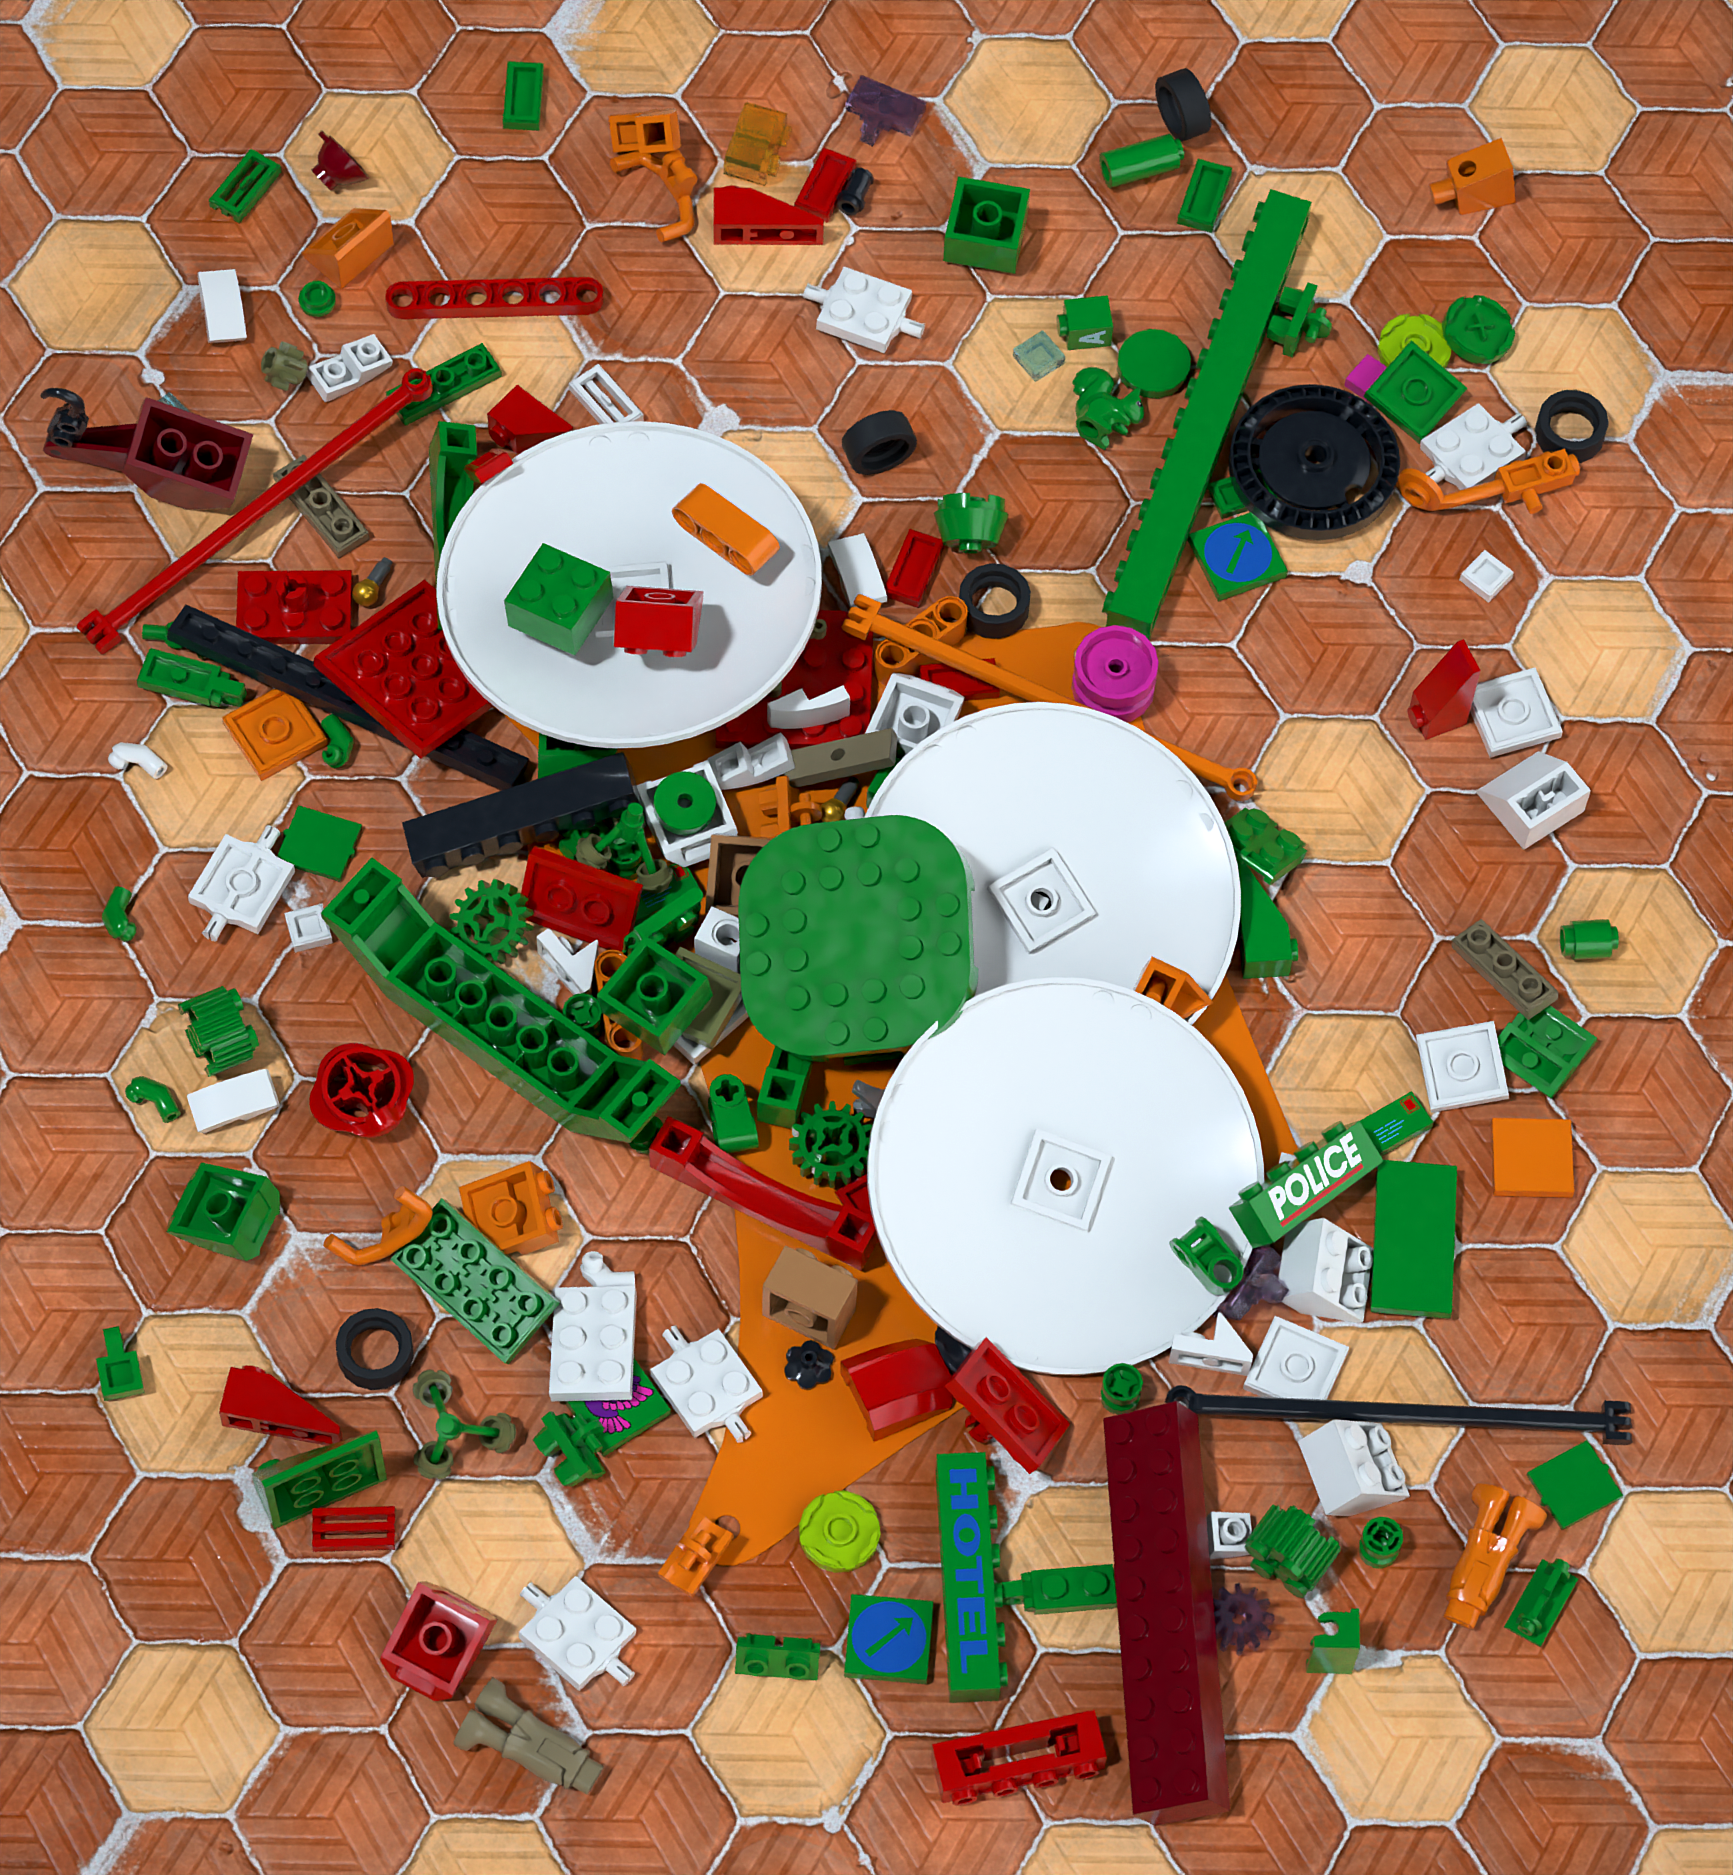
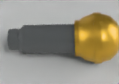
M384 557L375 565L367 579L360 581L353 587L352 595L356 603L361 606H370L377 601L379 586L390 572L392 565L390 559Z
M849 777L842 784L834 798L821 805L823 813L822 822L845 819L846 806L856 793L857 786L859 785L857 778Z

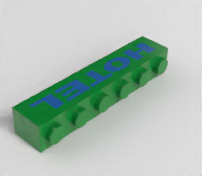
M986 1452L937 1454L935 1473L949 1703L999 1701L1001 1687H1008L1007 1662H999L998 1647H1005L1004 1622H996V1608L1003 1606L1002 1584L994 1583L993 1568H1000L999 1543L991 1544V1529H997L998 1527L996 1504L989 1505L988 1491L995 1490L994 1466H986Z

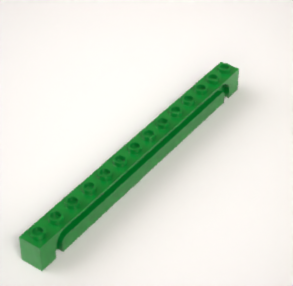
M1270 189L1266 202L1259 201L1253 217V222L1257 223L1254 231L1248 230L1242 245V251L1246 252L1243 261L1237 259L1234 264L1230 280L1235 281L1232 290L1225 288L1219 305V310L1223 311L1220 319H1213L1208 333V339L1212 340L1209 349L1202 348L1196 365V369L1200 370L1198 378L1191 377L1185 393V399L1189 400L1186 409L1180 407L1176 414L1173 429H1176L1177 433L1174 439L1168 437L1161 456V459L1166 461L1163 469L1156 468L1150 484V489L1154 490L1151 500L1144 498L1138 515V520L1142 521L1139 531L1132 529L1126 551H1129L1130 555L1127 561L1120 560L1114 577V581L1118 582V586L1115 592L1108 591L1102 612L1107 614L1106 627L1113 625L1130 627L1145 635L1148 640L1151 638L1160 608L1165 601L1186 546L1188 534H1190L1267 333L1269 323L1294 262L1297 248L1307 228L1312 205L1311 201Z

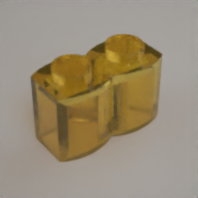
M745 102L726 152L724 175L766 186L770 176L776 177L781 162V156L777 154L781 146L787 147L792 131V126L787 125V113Z

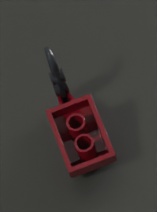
M48 388L41 393L42 399L53 397L67 402L63 407L56 409L49 423L48 434L43 447V451L47 455L121 471L149 497L186 510L230 509L233 504L254 434L145 397L135 424L87 428L89 418L85 413L84 400L78 394L63 388Z

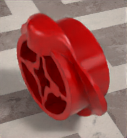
M348 1043L335 1047L325 1055L319 1065L317 1078L309 1097L311 1113L319 1124L330 1130L345 1131L366 1138H375L388 1134L400 1124L405 1115L407 1101L414 1085L412 1067L402 1055L391 1050L375 1049L359 1043ZM371 1064L383 1071L377 1069L372 1072H364L357 1065ZM344 1072L347 1081L346 1085L338 1090L337 1096L330 1099L329 1089L333 1079ZM354 1079L363 1089H368L369 1101L360 1091L355 1092ZM393 1082L395 1090L391 1101L384 1107L379 1108L376 1097L385 1090V1085ZM352 1108H358L363 1110L367 1116L354 1117L340 1110L347 1111Z

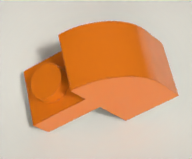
M651 109L644 112L621 113L608 116L613 152L639 150V154L674 151L682 147L677 109Z

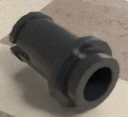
M864 168L853 169L845 189L838 193L837 206L844 214L856 215L864 209V198L874 181L873 175Z

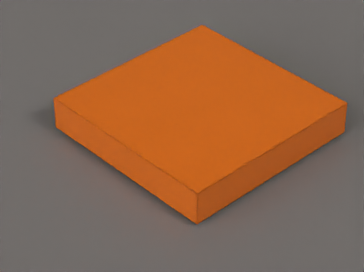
M276 688L222 717L223 725L261 781L328 745L327 738L302 701Z
M1492 1118L1490 1124L1493 1196L1573 1197L1574 1175L1571 1119Z

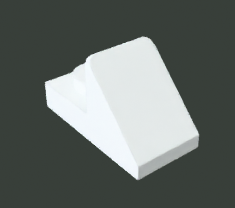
M550 928L536 936L538 954L573 995L585 993L593 996L595 960L599 955L598 940H594L575 954L569 942L563 936L557 938Z
M1218 1312L1213 1340L1206 1339L1203 1335L1194 1332H1185L1182 1335L1174 1334L1169 1363L1248 1376L1253 1354L1225 1317Z

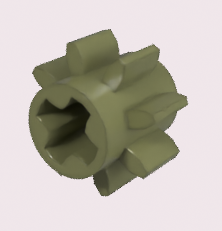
M281 341L279 349L269 348L261 361V371L266 374L264 380L271 383V386L284 391L288 390L290 383L299 385L304 380L308 368L307 361L302 358L304 351L298 350L296 346Z

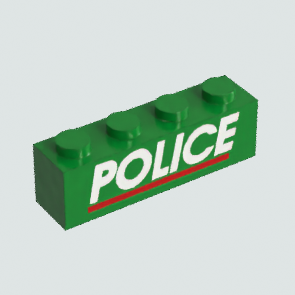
M1338 1121L1321 1132L1324 1138L1318 1143L1311 1141L1298 1148L1294 1152L1296 1159L1288 1164L1287 1161H1284L1266 1172L1268 1179L1263 1184H1260L1259 1181L1254 1182L1238 1193L1241 1199L1231 1205L1229 1210L1252 1248L1274 1243L1383 1162L1382 1157L1360 1121L1344 1125L1342 1121Z

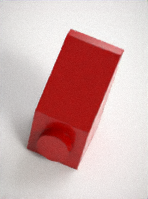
M518 384L487 413L488 433L492 440L501 447L507 446L516 454H521L545 440L573 431V426Z

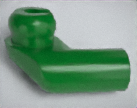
M331 714L321 722V727L331 739L327 750L322 751V759L330 767L338 768L347 763L354 745V739L339 717Z
M115 886L103 910L102 922L110 936L114 939L120 938L121 941L128 942L133 939L137 931L135 923L128 921L129 918L125 913L132 893L123 887Z
M145 1076L133 1078L131 1084L125 1088L126 1097L132 1103H141L144 1099L153 1102L164 1123L172 1122L181 1115L174 1098L165 1084Z

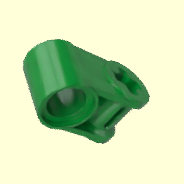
M723 1074L716 1077L710 1085V1097L708 1099V1109L712 1121L715 1145L728 1154L758 1148L756 1124L750 1112L742 1081L731 1074ZM727 1094L728 1099L732 1101L726 1102L724 1096L720 1095Z
M1201 1216L1195 1220L1196 1225L1179 1239L1173 1238L1169 1244L1177 1258L1192 1271L1206 1290L1215 1295H1225L1231 1292L1241 1281L1244 1273L1243 1265L1240 1259L1236 1257L1222 1240L1215 1227L1206 1218ZM1198 1239H1202L1196 1246L1191 1247ZM1222 1265L1228 1268L1231 1273V1282H1219L1213 1273L1214 1266Z

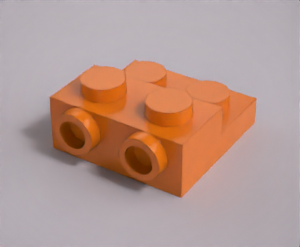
M533 1162L522 1163L459 1187L465 1217L506 1254L518 1251L525 1255L559 1242L557 1231L563 1228V1222L557 1208L551 1207L549 1194L555 1191L554 1183L547 1170L543 1171L542 1168Z

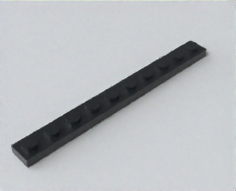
M189 605L183 607L168 629L167 640L405 746L315 668L314 662ZM462 729L426 755L500 790L517 785L527 769L529 758L465 729Z

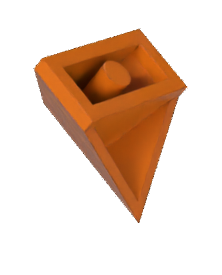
M1153 956L1143 967L1133 991L1157 1001L1183 1019L1214 1003L1187 972Z

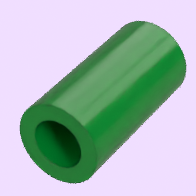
M1171 134L1100 153L1099 155L1101 172L1109 188L1179 169L1180 161L1184 160L1182 144L1179 139H1174Z

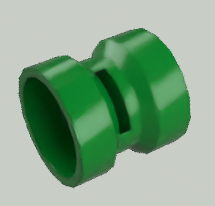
M616 838L608 845L612 856L607 861L606 869L608 873L628 880L636 879L638 877L636 871L644 863L638 843Z
M585 993L571 996L564 1004L563 1015L598 1039L603 1030L602 1010L598 1000L592 995Z
M1126 1363L1114 1364L1107 1369L1103 1376L1100 1393L1101 1403L1106 1410L1112 1414L1119 1415L1136 1409L1140 1401L1143 1385L1142 1375L1138 1369Z
M1388 1517L1373 1518L1365 1525L1359 1541L1358 1552L1361 1559L1368 1566L1383 1569L1396 1561L1403 1542V1532L1400 1525Z

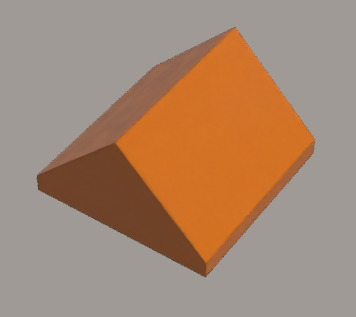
M353 208L303 250L301 254L315 268L342 289L394 244L391 216L387 210Z

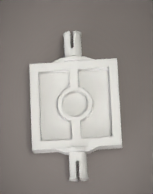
M843 267L836 283L829 290L819 288L810 283L807 284L804 290L803 298L823 304V309L816 323L817 330L885 353L890 341L899 332L920 339L925 329L924 323L905 318V311L911 301L912 290L847 267Z
M1479 403L1421 440L1420 449L1434 465V468L1425 474L1436 483L1444 479L1456 485L1460 490L1493 481L1499 467L1509 465L1517 460H1525L1526 451L1516 442L1512 434L1527 426L1524 416L1521 417V413H1516V415L1504 423H1500Z
M267 825L257 843L243 842L225 834L188 895L190 904L208 911L212 915L211 920L202 932L203 936L207 939L211 937V941L216 942L226 923L238 925L256 934L260 932L295 873L293 864L276 857L271 851V848L281 834L275 827L272 830V826Z
M671 1326V1332L669 1329H666L662 1336L666 1339L674 1353L670 1358L650 1369L651 1377L692 1436L696 1438L711 1428L726 1425L737 1443L743 1442V1437L746 1440L751 1435V1431L748 1430L739 1415L747 1406L762 1398L763 1391L719 1328L702 1339L690 1343L686 1342L677 1326Z
M577 1576L560 1592L551 1595L549 1598L532 1582L527 1584V1588L524 1587L520 1596L536 1608L537 1611L535 1616L519 1631V1639L572 1686L580 1691L593 1677L605 1671L619 1681L622 1686L627 1685L628 1681H631L635 1672L618 1659L621 1649L636 1635V1628Z

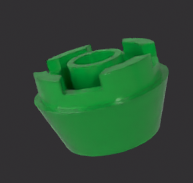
M970 493L943 495V500L938 499V510L933 513L943 544L948 547L959 548V552L968 554L981 553V549L996 547L1009 516L1005 512L1004 498L989 494L988 502H986L985 498L970 497Z

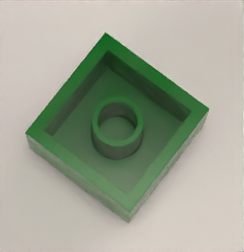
M958 176L945 234L943 261L1015 274L1028 216L1030 189Z
M542 543L504 599L508 626L572 655H576L614 598L611 575L607 570Z
M644 936L596 996L604 1015L665 1056L713 994L708 977L647 936Z

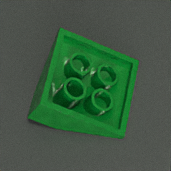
M377 1431L297 1454L281 1461L280 1459L269 1460L260 1465L256 1472L252 1473L254 1487L274 1529L312 1513V1508H324L387 1480L380 1437Z

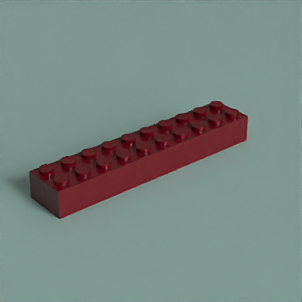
M1174 1401L1103 1418L1132 1811L1134 1816L1154 1826L1231 1811L1198 1415L1179 1402Z

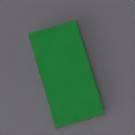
M1383 1160L1376 1167L1370 1312L1451 1318L1457 1166Z
M441 1198L432 1209V1218L423 1233L398 1249L390 1260L501 1361L509 1364L560 1302L446 1199Z

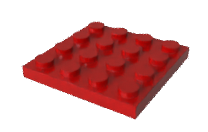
M425 579L314 657L315 668L420 759L494 707L472 686L456 664L446 643L443 630L438 629L436 589Z
M819 610L816 619H822L826 622V636L823 639H808L803 652L792 669L781 680V695L779 697L771 698L766 695L757 704L738 717L716 728V748H729L741 742L747 749H750L780 732L787 739L790 750L865 734L870 723L873 632L869 631L866 640H862L841 628L844 620L850 619L847 615L849 611ZM840 686H844L850 696V715L830 723L806 728L781 729L771 728L767 722V704L801 688L808 700Z

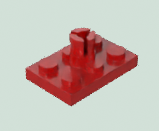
M352 570L238 571L236 627L275 645L333 644L351 631Z
M534 846L528 856L521 894L528 898L523 907L530 908L534 912L532 916L526 918L527 921L588 943L598 940L599 947L622 952L625 936L634 930L643 885L608 873L605 869H597Z
M987 1337L976 1344L945 1385L954 1398L971 1413L965 1419V1427H973L978 1422L980 1423L968 1432L969 1435L980 1443H986L994 1437L1029 1474L1040 1467L1070 1425L1057 1409Z

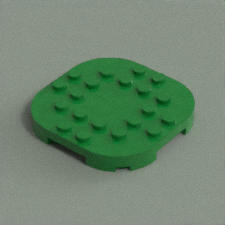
M885 815L801 825L791 828L769 841L757 853L747 868L738 899L741 992L746 1012L760 1034L773 1045L794 1057L808 1061L829 1062V1058L896 1051H902L904 1054H907L915 1042L935 1022L938 1021V1029L929 1038L937 1036L955 1023L963 1012L959 1011L965 1002L975 997L979 968L974 965L971 891H975L974 879L968 861L958 846L935 826L918 818L904 815Z

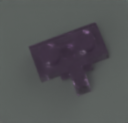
M861 75L846 100L845 110L859 115L860 120L864 121L860 129V141L873 146L882 130L889 132L892 129L911 137L925 113L926 101Z
M1269 1247L1252 1248L1246 1266L1243 1269L1244 1273L1241 1281L1227 1295L1224 1301L1218 1305L1217 1310L1212 1315L1217 1318L1218 1312H1220L1225 1319L1240 1321L1251 1309L1252 1304H1258L1261 1298L1269 1303H1281L1289 1289L1285 1288L1277 1280L1278 1277L1273 1274L1274 1269L1282 1259L1279 1254Z

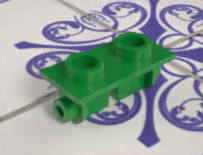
M1558 1558L1555 1559L1554 1563H1549L1542 1559L1504 1628L1541 1647L1578 1581L1577 1577L1569 1574L1570 1565Z
M746 1633V1637L738 1636L735 1674L791 1678L795 1680H818L821 1643L812 1642L813 1638L784 1637L783 1647L775 1646V1636Z

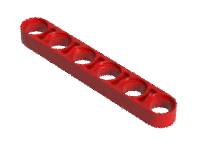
M591 277L401 281L390 285L385 294L387 311L396 319L590 315L599 311L604 301L602 285L598 280ZM551 290L557 292L560 298L554 303H545L540 299L541 294ZM582 290H592L597 294L595 300L591 302H582L576 296ZM515 291L522 294L523 299L517 304H509L503 300L504 295ZM474 292H479L486 296V300L479 305L468 303L466 298ZM437 293H443L450 298L442 306L431 304L429 299ZM400 294L409 295L413 299L409 305L404 307L396 306L392 300Z

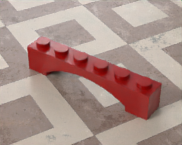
M670 1116L666 1118L649 1147L651 1168L862 1271L879 1241L872 1215L847 1203L844 1205L831 1203L785 1186L724 1152L705 1138L703 1132Z

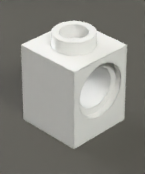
M711 906L694 938L695 954L738 973L740 969L739 918ZM723 938H732L737 942L733 945H723L719 941Z

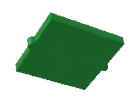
M298 805L289 829L283 831L284 841L277 857L293 864L295 869L340 882L349 859L355 857L354 847L362 830V824Z
M1588 1440L1528 1471L1526 1474L1541 1497V1506H1547L1561 1530L1574 1525L1623 1497V1494L1608 1473L1609 1466L1601 1462Z

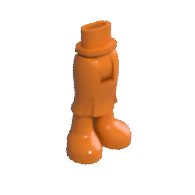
M1478 1483L1473 1489L1471 1500L1478 1508V1514L1474 1527L1468 1530L1466 1547L1453 1570L1449 1592L1446 1595L1449 1604L1443 1615L1447 1620L1472 1630L1475 1628L1479 1616L1486 1614L1488 1607L1497 1597L1509 1563L1519 1552L1517 1545L1527 1529H1540L1547 1517L1546 1512L1532 1501L1521 1496H1515L1500 1536L1492 1533L1499 1517L1507 1506L1510 1493L1503 1488L1489 1484Z

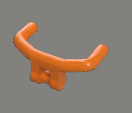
M678 149L666 153L662 160L651 153L639 154V150L611 158L610 166L614 172L642 165L660 176L678 203L680 221L657 228L656 235L660 242H665L691 232L694 227L695 218L693 202L690 196L693 186L698 181V177L691 168H687L684 164L685 158Z
M402 1185L396 1190L394 1199L403 1205H401L400 1211L391 1212L382 1218L381 1226L383 1230L380 1243L357 1250L334 1234H330L325 1239L323 1247L351 1265H365L386 1258L423 1233L432 1218V1208L424 1199Z

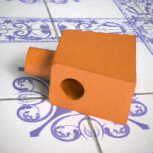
M1502 138L1450 158L1446 162L1448 178L1429 184V191L1434 205L1454 200L1458 213L1461 215L1515 203L1513 166Z

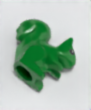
M1088 367L1076 373L1072 384L1074 385V393L1080 396L1076 402L1075 410L1077 416L1076 427L1082 438L1105 450L1109 446L1107 434H1111L1112 430L1122 435H1127L1128 429L1126 426L1139 424L1143 421L1144 408L1139 397L1140 388L1134 389L1123 399H1119L1111 395L1114 389L1113 378L1104 369Z

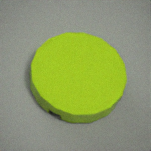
M1410 313L1402 314L1390 320L1381 331L1377 350L1380 362L1386 367L1392 363L1411 340L1443 368H1446L1449 364L1452 349L1449 348L1443 337L1442 323L1429 315L1419 314V316H1410Z
M845 1490L834 1491V1493L826 1495L822 1494L814 1498L804 1509L799 1523L800 1545L806 1557L819 1568L833 1573L851 1572L864 1566L875 1554L881 1535L879 1520L873 1506L860 1495Z

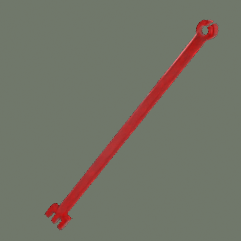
M410 369L404 374L402 385L104 617L95 609L77 624V629L82 634L87 633L86 639L91 644L97 643L95 649L100 654L108 652L122 641L120 634L117 632L119 628L406 405L413 401H424L430 397L433 390L430 375L427 376L426 371L423 369ZM415 379H423L421 383L417 385H413L410 383L412 380Z

